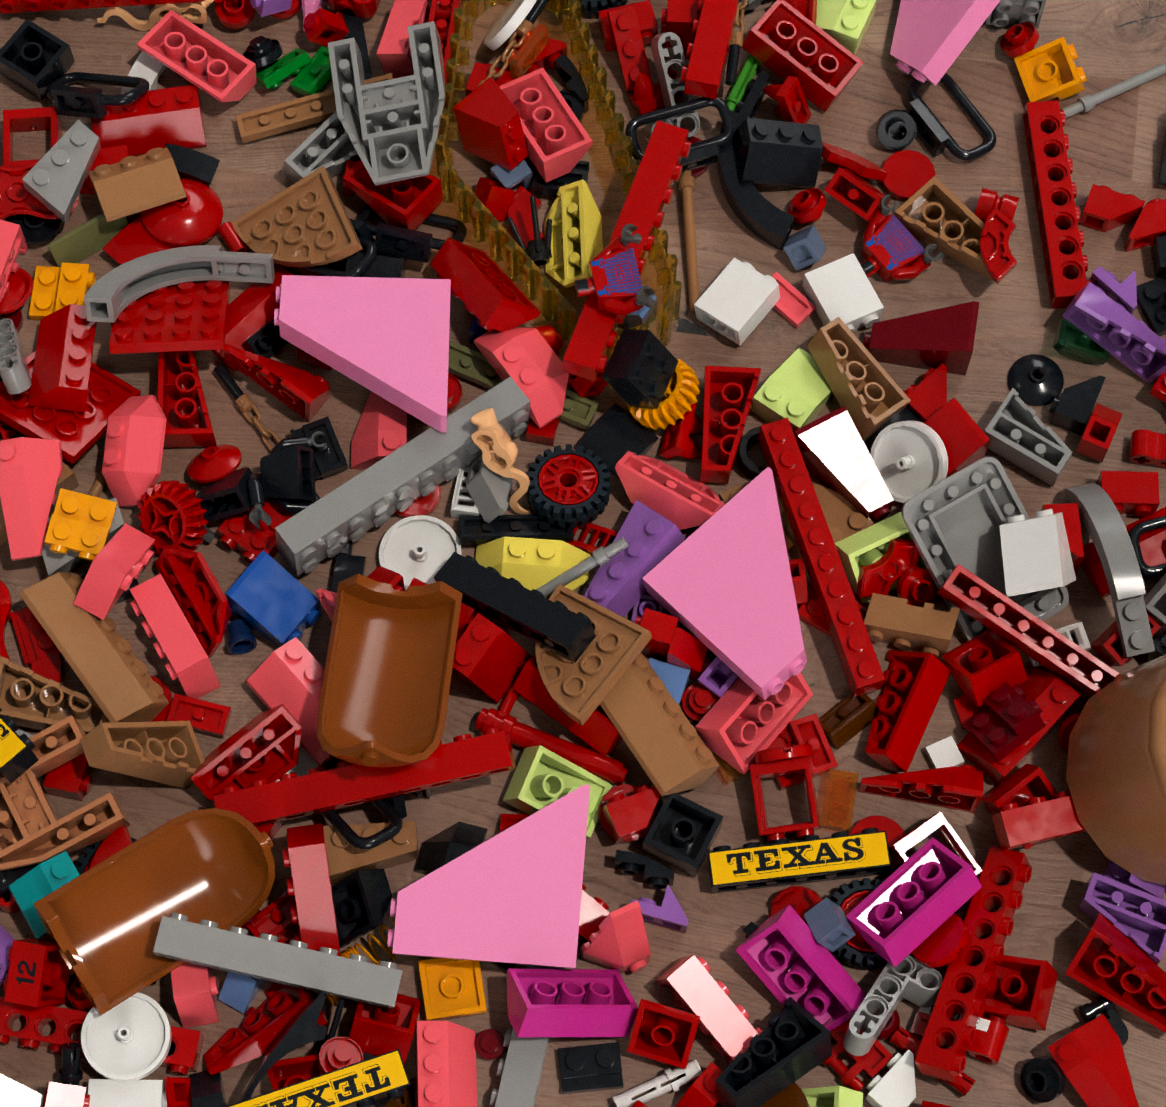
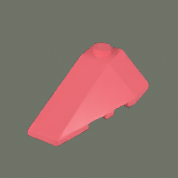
M372 391L369 394L351 441V469H367L408 443V413Z
M18 437L0 441V498L11 559L13 561L40 557L42 555L49 527L48 517L51 505L55 503L56 495L54 493L58 478H61L63 470L61 442L59 440Z
M638 900L609 913L599 925L600 930L589 937L592 943L587 942L581 946V956L584 960L609 969H618L620 973L631 971L633 974L648 966L647 962L651 959V952Z

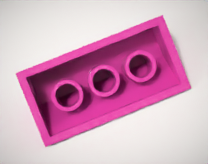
M932 837L846 915V918L877 954L893 967H896L979 891L982 886L970 864Z
M790 904L768 918L736 948L737 953L783 1007L788 998L792 997L829 1031L852 1018L866 997L863 990L829 950L816 941L811 929Z
M508 968L506 973L508 1018L517 1037L613 1038L629 1036L638 1012V1006L618 969Z

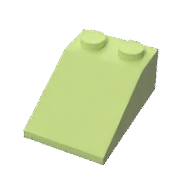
M817 0L816 25L855 55L874 16L877 0Z
M799 347L769 376L755 394L751 411L769 423L788 418L793 433H795L796 430L815 419L832 397L833 392L813 356Z
M538 745L524 749L503 801L526 814L532 815L582 785H590L586 838H591L599 819V806L603 797L610 791L612 784Z

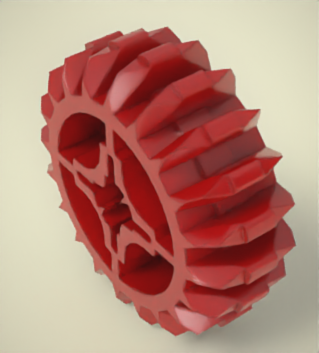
M165 480L151 486L141 496L142 502L137 505L141 510L136 516L141 520V525L138 528L143 529L146 535L155 539L152 548H156L157 554H161L163 549L168 547L195 551L204 542L202 536L208 533L204 525L209 521L203 516L207 510L202 509L200 505L203 499H196V490H189L188 484H180L179 480Z

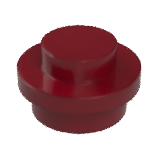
M486 1029L476 1037L475 1049L483 1059H497L505 1050V1047H503L504 1037L497 1030Z

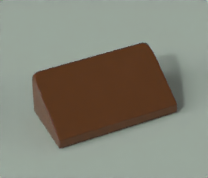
M851 692L819 718L828 742L836 749L841 748L868 726L873 719L877 718L878 708L875 701L866 694L853 698Z

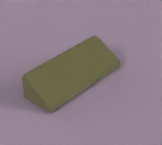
M103 213L50 242L47 247L58 267H61L62 262L79 263L102 250L129 223L126 217L107 222Z

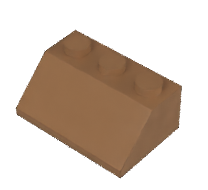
M167 147L163 149L153 148L147 154L137 157L128 156L123 158L121 162L112 165H99L93 171L88 172L97 202L107 222L186 197L175 163Z

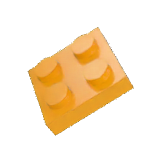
M448 958L418 961L427 1021H439L487 1013L479 961Z

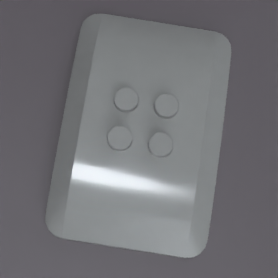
M984 457L908 499L902 507L901 514L938 590L950 572L960 564L1007 596L999 525L1008 523L1007 517L1024 514L1025 519H1029V516L1001 463L994 457ZM1065 586L1008 597L1042 621L1063 610L1069 602V594ZM944 599L949 610H951V607L958 608ZM962 610L959 611L956 623L967 642L989 630Z

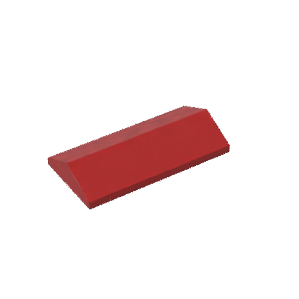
M274 263L275 279L273 283L253 282L229 304L225 344L247 351L242 343L274 319V310L280 309V303H276V286H281L282 275H293L292 273ZM210 350L232 371H237L235 367L220 357V350Z
M1166 507L1125 526L1128 534L1136 524L1166 515ZM1166 527L1143 533L1139 538V545L1144 562L1148 566L1166 563ZM1092 542L1083 546L1084 559L1080 566L1103 599L1110 595V590L1100 557Z

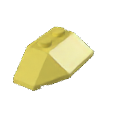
M583 179L559 187L558 197L552 204L544 222L545 238L547 220H552V258H549L550 262L546 264V273L566 288L574 286L575 280L590 277L589 262L603 250L602 216L586 181Z
M504 536L478 545L475 560L479 565L485 568L490 566L496 569L501 576L507 579L514 578L523 587L532 590L541 587L590 557V554L562 540ZM589 571L564 587L575 591L580 586H584L588 583ZM551 594L546 596L545 598L549 600Z

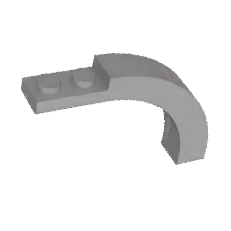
M198 245L162 250L135 258L103 275L87 291L84 296L87 321L115 323L120 313L136 299L154 290L174 284L205 280L273 283L275 279L273 254L222 251L221 245Z
M1095 483L1064 488L1066 503H1078L1080 522L1089 533L1100 557L1110 590L1124 657L1155 651L1143 594H1146L1142 574L1130 536L1115 504L1105 490Z

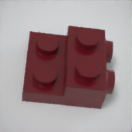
M1004 683L983 699L987 708L964 725L968 733L997 761L1002 760L1045 727L1040 717V714L1043 713L1042 709L1033 699L1027 702L1025 700L1027 696L1017 684L1011 687Z

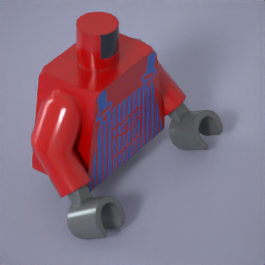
M885 195L881 200L882 209L876 211L866 226L862 238L863 249L861 252L865 261L860 265L867 278L877 273L886 282L892 279L896 281L915 279L931 266L930 262L942 261L944 253L940 252L937 256L933 257L932 252L939 245L930 244L924 249L894 214L889 217L888 213L897 210L900 202L896 201L894 206L889 208L887 201L891 195Z
M633 224L625 225L621 232L622 236L616 238L589 262L590 277L575 280L578 297L594 294L598 309H605L620 316H626L642 309L644 305L648 308H653L656 305V301L649 297L655 294V291L648 286L642 287L633 246L629 247L630 242L638 244L642 240V236L638 233L631 237L632 232L637 229V226Z

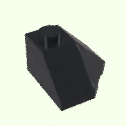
M457 822L422 843L415 872L428 875L485 842L488 829Z

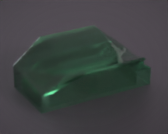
M1062 318L1059 321L1053 348L1060 355L1084 364L1103 365L1108 361V351L1067 319Z

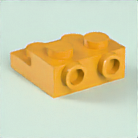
M1064 36L1014 58L1030 102L1049 101L1056 97L1061 101L1085 90L1083 83L1087 81L1082 66L1077 68L1074 60L1079 58L1073 43L1068 45Z
M62 262L61 267L36 266L29 310L30 320L40 321V319L69 304L85 306L84 296L96 282V274L91 271L90 265Z
M60 488L55 510L51 516L44 541L45 544L50 546L49 550L52 552L66 555L68 550L79 553L78 558L92 562L107 544L117 502Z

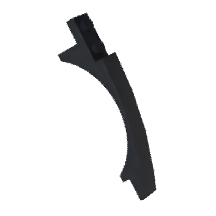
M319 991L299 1012L266 1054L238 1102L250 1099L265 1073L286 1054L310 1042L325 1039L327 1027L318 1024L317 1021L326 999V993Z

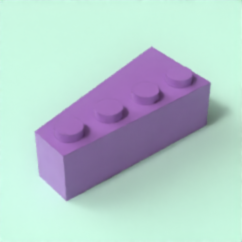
M638 500L635 501L613 541L615 542L624 536L629 547L611 557L610 562L599 567L584 594L585 598L622 617L626 616L646 592L642 578L686 540L673 522Z

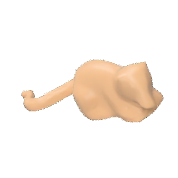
M214 0L155 4L148 20H137L122 8L110 7L105 11L103 17L97 18V22L106 23L108 17L116 15L139 31H148L172 10L191 23L203 24L208 20L206 9Z
M493 408L476 413L471 417L470 422L476 425L478 430L472 433L471 437L473 442L482 450L483 463L493 472L506 478H514L519 482L520 486L510 497V507L521 515L533 514L531 510L522 508L518 503V500L527 492L530 480L525 472L513 467L518 456L517 445L512 442L508 433L497 421Z

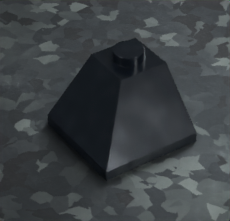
M384 869L357 870L331 886L340 949L380 926L393 897Z

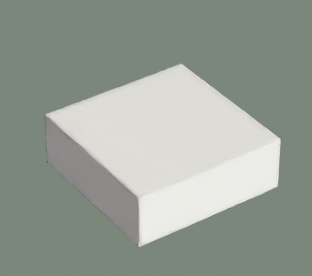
M952 736L931 744L924 749L934 769L951 766L958 767L965 762Z

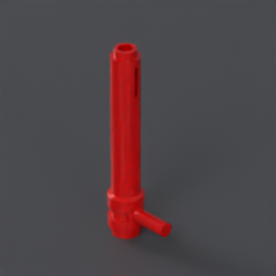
M509 687L499 711L493 708L489 710L482 708L478 716L475 730L480 731V735H483L482 731L499 727L501 731H506L509 734L511 744L523 749L541 745L607 782L616 785L617 783L623 784L629 770V768L624 766L625 763L518 722L516 717L510 715L519 695V692L512 687Z

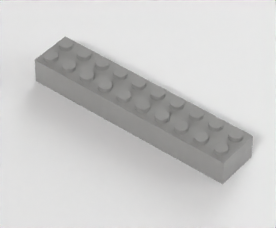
M511 376L449 415L447 417V433H441L432 427L275 527L279 553L297 576L303 572H311L318 566L321 560L337 555L350 540L357 542L372 527H379L386 523L397 510L402 512L408 509L415 498L431 494L436 489V486L444 480L448 482L454 479L459 474V469L466 465L470 467L482 455V450L473 442L471 437L472 433L478 430V427L470 422L472 416L482 410L493 408L497 421L510 438L512 436L517 437L527 430L531 401Z

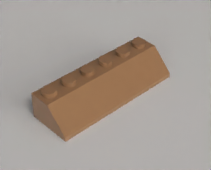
M58 572L22 590L19 595L110 722H152L169 704L163 695L162 687L153 681L148 674L146 665L138 660L132 652L131 644L122 638L116 630L115 622L109 617H106L103 621L73 604L84 581L81 576L76 573Z
M640 652L600 703V706L661 796L699 788L720 765L713 757L711 750L706 747L697 734L695 727L686 718L679 704L668 692L664 682L657 676L648 659Z

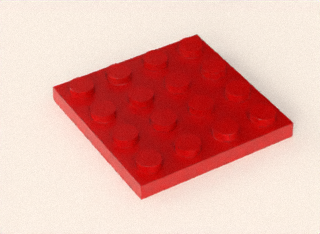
M229 281L184 282L154 290L136 299L120 313L115 323H112L109 341L110 354L224 349L230 298Z
M36 350L26 358L31 379ZM92 362L85 413L29 406L30 387L22 393L9 394L3 381H1L0 420L29 438L59 440L61 442L62 458L74 464L107 431L108 417L129 397L141 396V391Z

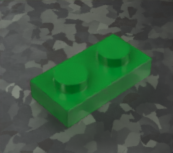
M324 46L319 48L311 58L312 61L306 64L290 83L294 92L304 96L319 93L332 77L329 50Z
M295 48L278 59L271 67L256 73L257 83L267 89L276 88L283 83L284 78L290 74L299 73L312 60L307 51Z

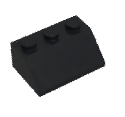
M746 117L735 130L733 136L740 182L814 188L823 153L819 125Z

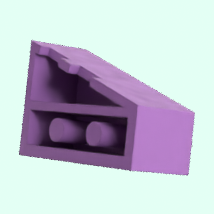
M1093 872L1087 881L1078 908L1094 921L1098 914L1101 913L1152 961L1158 964L1166 947V900Z

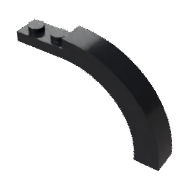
M760 71L756 80L751 79L746 90V94H748L746 100H740L735 112L730 110L735 130L746 117L754 118L765 96L762 90L764 87L769 86L770 74ZM722 125L720 135L724 132V125ZM732 138L729 143L719 147L718 173L724 196L737 218L747 229L767 244L782 251L793 230L795 216L771 204L758 192L752 183L740 182Z

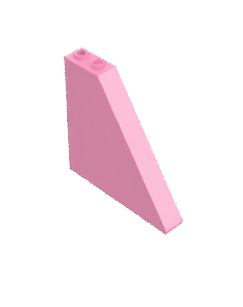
M901 0L890 55L898 61L895 66L907 75L911 71V75L923 84L925 81H928L936 86L1001 0Z
M282 275L281 286H276V303H280V309L274 310V325L280 327L281 338L437 431L447 433L451 279Z
M767 467L642 578L646 591L670 614L678 617L679 622L764 700L770 695L777 694L783 688L784 683L792 675H798L807 663L776 485L772 469Z
M582 785L398 891L397 898L391 899L390 916L396 918L395 929H389L387 947H393L392 953L398 955L575 969L590 785Z

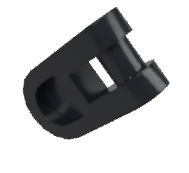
M1100 995L1097 997L1096 1002L1092 1004L1086 1003L1079 1007V1012L1086 1023L1097 1018L1096 1015L1103 1012L1121 1039L1122 1045L1126 1044L1128 1030L1114 1008L1112 1001Z

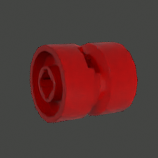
M982 187L974 214L985 223L989 214L996 207L1013 221L1019 197L1008 194L1000 197L997 191Z

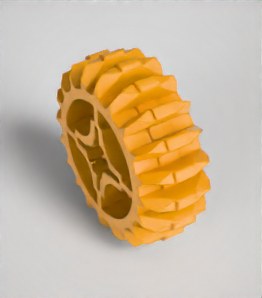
M678 359V364L657 409L631 407L628 403L626 404L632 416L641 425L654 430L659 427L665 430L668 424L675 426L676 420L679 418L684 419L683 415L687 411H692L691 404L698 402L696 395L700 393L698 389L700 382L696 377L695 371L684 361Z

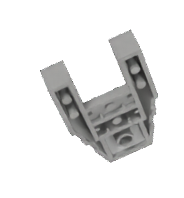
M434 21L407 27L414 75L365 84L362 56L355 38L328 43L337 116L375 186L430 174L446 97L441 40Z

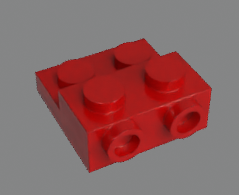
M265 498V506L262 508L272 519L270 526H267L261 520L259 523L260 529H258L249 520V514L254 509L251 508L250 511L227 517L217 529L220 542L230 550L235 548L243 553L242 557L250 564L262 550L272 558L277 555L279 551L277 549L275 527L291 518L290 515L275 507Z

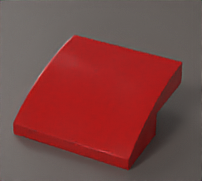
M140 216L116 234L102 249L115 262L122 265L135 258L175 247L166 246L153 239L143 227Z
M816 713L790 721L767 748L793 747V745L811 744L814 756L809 758L811 759L813 778L838 767ZM804 772L774 776L780 791L805 782Z
M287 890L263 909L260 914H257L255 922L245 926L254 937L259 938L260 933L277 936V942L289 944L290 940H295V934H300L299 924H293L291 906L296 905L295 895L289 896Z

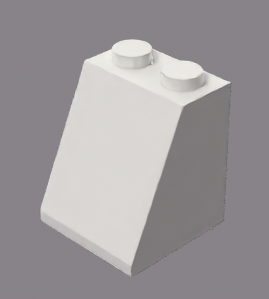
M1052 508L1035 512L1036 517L1025 519L1024 514L1007 517L1008 523L999 525L1007 597L1063 587L1076 580L1062 512L1053 514Z

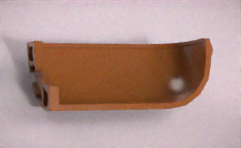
M356 574L338 583L317 714V737L324 751L341 760L357 765L397 767L426 760L438 748L445 728L463 593L442 581L424 586H408V591L392 590V584L377 582L361 574Z
M218 808L193 810L166 822L33 905L47 933L57 942L59 946L57 951L69 970L72 969L80 982V988L101 1016L185 963L157 956L153 953L162 916L170 917L171 912L188 916V922L200 924L201 919L218 923L219 929L227 931L230 930V926L240 928L251 919L269 897L275 880V862L271 852V848L274 845L265 831L260 833L251 822L237 812Z

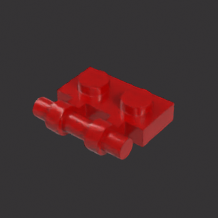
M850 1018L830 1032L831 1039L836 1044L832 1047V1056L822 1063L826 1067L829 1065L841 1077L839 1081L845 1087L849 1086L853 1090L860 1091L865 1085L857 1076L863 1071L872 1079L894 1056L877 1039L869 1052L863 1056H854L847 1052L843 1041L852 1019ZM842 1051L855 1063L850 1069L837 1057Z

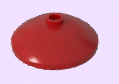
M180 178L186 197L141 211V221L146 232L161 244L175 248L198 246L209 241L217 233L223 221V206L218 195L207 185L196 180Z

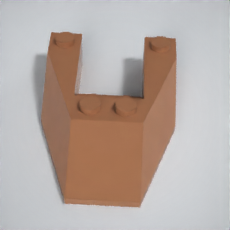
M72 715L29 737L36 746L32 751L39 760L14 782L10 783L0 773V871L42 863L64 851L70 853L102 841L119 827H129L131 825L119 800L111 792L57 820L37 778L84 753L80 739L86 734L81 724Z

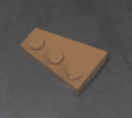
M873 593L864 624L872 641H886L893 643L896 648L908 651L912 649L919 652L932 653L936 658H942L941 656L946 654L960 609L951 607L950 612L934 610V604L926 602L924 607L912 606L908 604V599Z

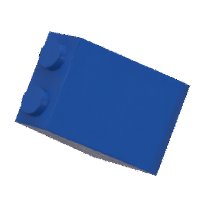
M264 550L226 592L232 613L239 619L247 620L251 628L278 648L295 637L300 641L303 637L302 632L306 627L314 625L321 616L322 609L319 599Z

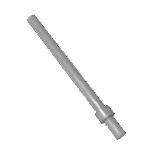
M1166 62L1096 94L1082 96L1077 99V102L1060 110H1064L1065 119L1079 112L1086 113L1093 110L1095 105L1166 74Z
M623 536L605 548L603 546L592 552V556L536 590L546 597L553 593L559 584L565 586L598 565L602 567L611 561V557L629 547L627 540ZM488 618L495 625H500V623Z

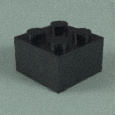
M28 19L25 20L0 49V75L40 100H43L46 96L47 86L63 76L75 62L69 44Z
M623 329L602 378L631 407L657 409L675 371L678 360L650 330Z
M677 793L667 795L643 842V852L696 877L722 826L724 816Z

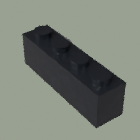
M789 997L784 1003L782 1011L778 1015L774 1014L771 1017L765 1030L760 1035L756 1034L750 1041L748 1049L743 1054L739 1053L716 1079L718 1103L722 1107H760L832 1056L830 1031L792 997Z

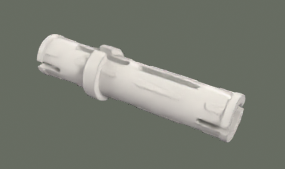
M695 1058L693 1061L688 1062L686 1069L677 1067L671 1070L667 1068L664 1070V1074L612 1098L616 1107H632L637 1100L644 1104L672 1090L674 1093L679 1091L680 1086L697 1079L702 1074V1070ZM684 1074V1076L661 1086L662 1083ZM655 1087L654 1090H652V1091H650V1092H648V1093H646V1094H644V1095H642V1096H639V1097H637V1098H635V1099H633V1100L631 1099L632 1097H634V1096H636V1095H638V1094H641V1093H643V1092H645V1091H647V1090H649V1089Z

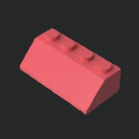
M172 10L137 43V48L222 103L240 101L257 83L255 63Z
M542 67L499 86L519 112L529 153L528 157L545 183L570 173L593 145V141L544 68Z
M295 637L274 650L247 679L246 684L268 709L281 704L288 709L302 726L300 745L321 767L335 758V756L322 749L317 737V714L325 669L298 638Z
M801 672L796 676L792 675L777 694L770 695L766 700L760 697L739 677L699 721L695 728L711 751L737 771L745 774L750 769L749 765L755 763V753L766 750L814 694Z
M417 1021L414 1033L416 1107H477L475 1031L450 1021Z

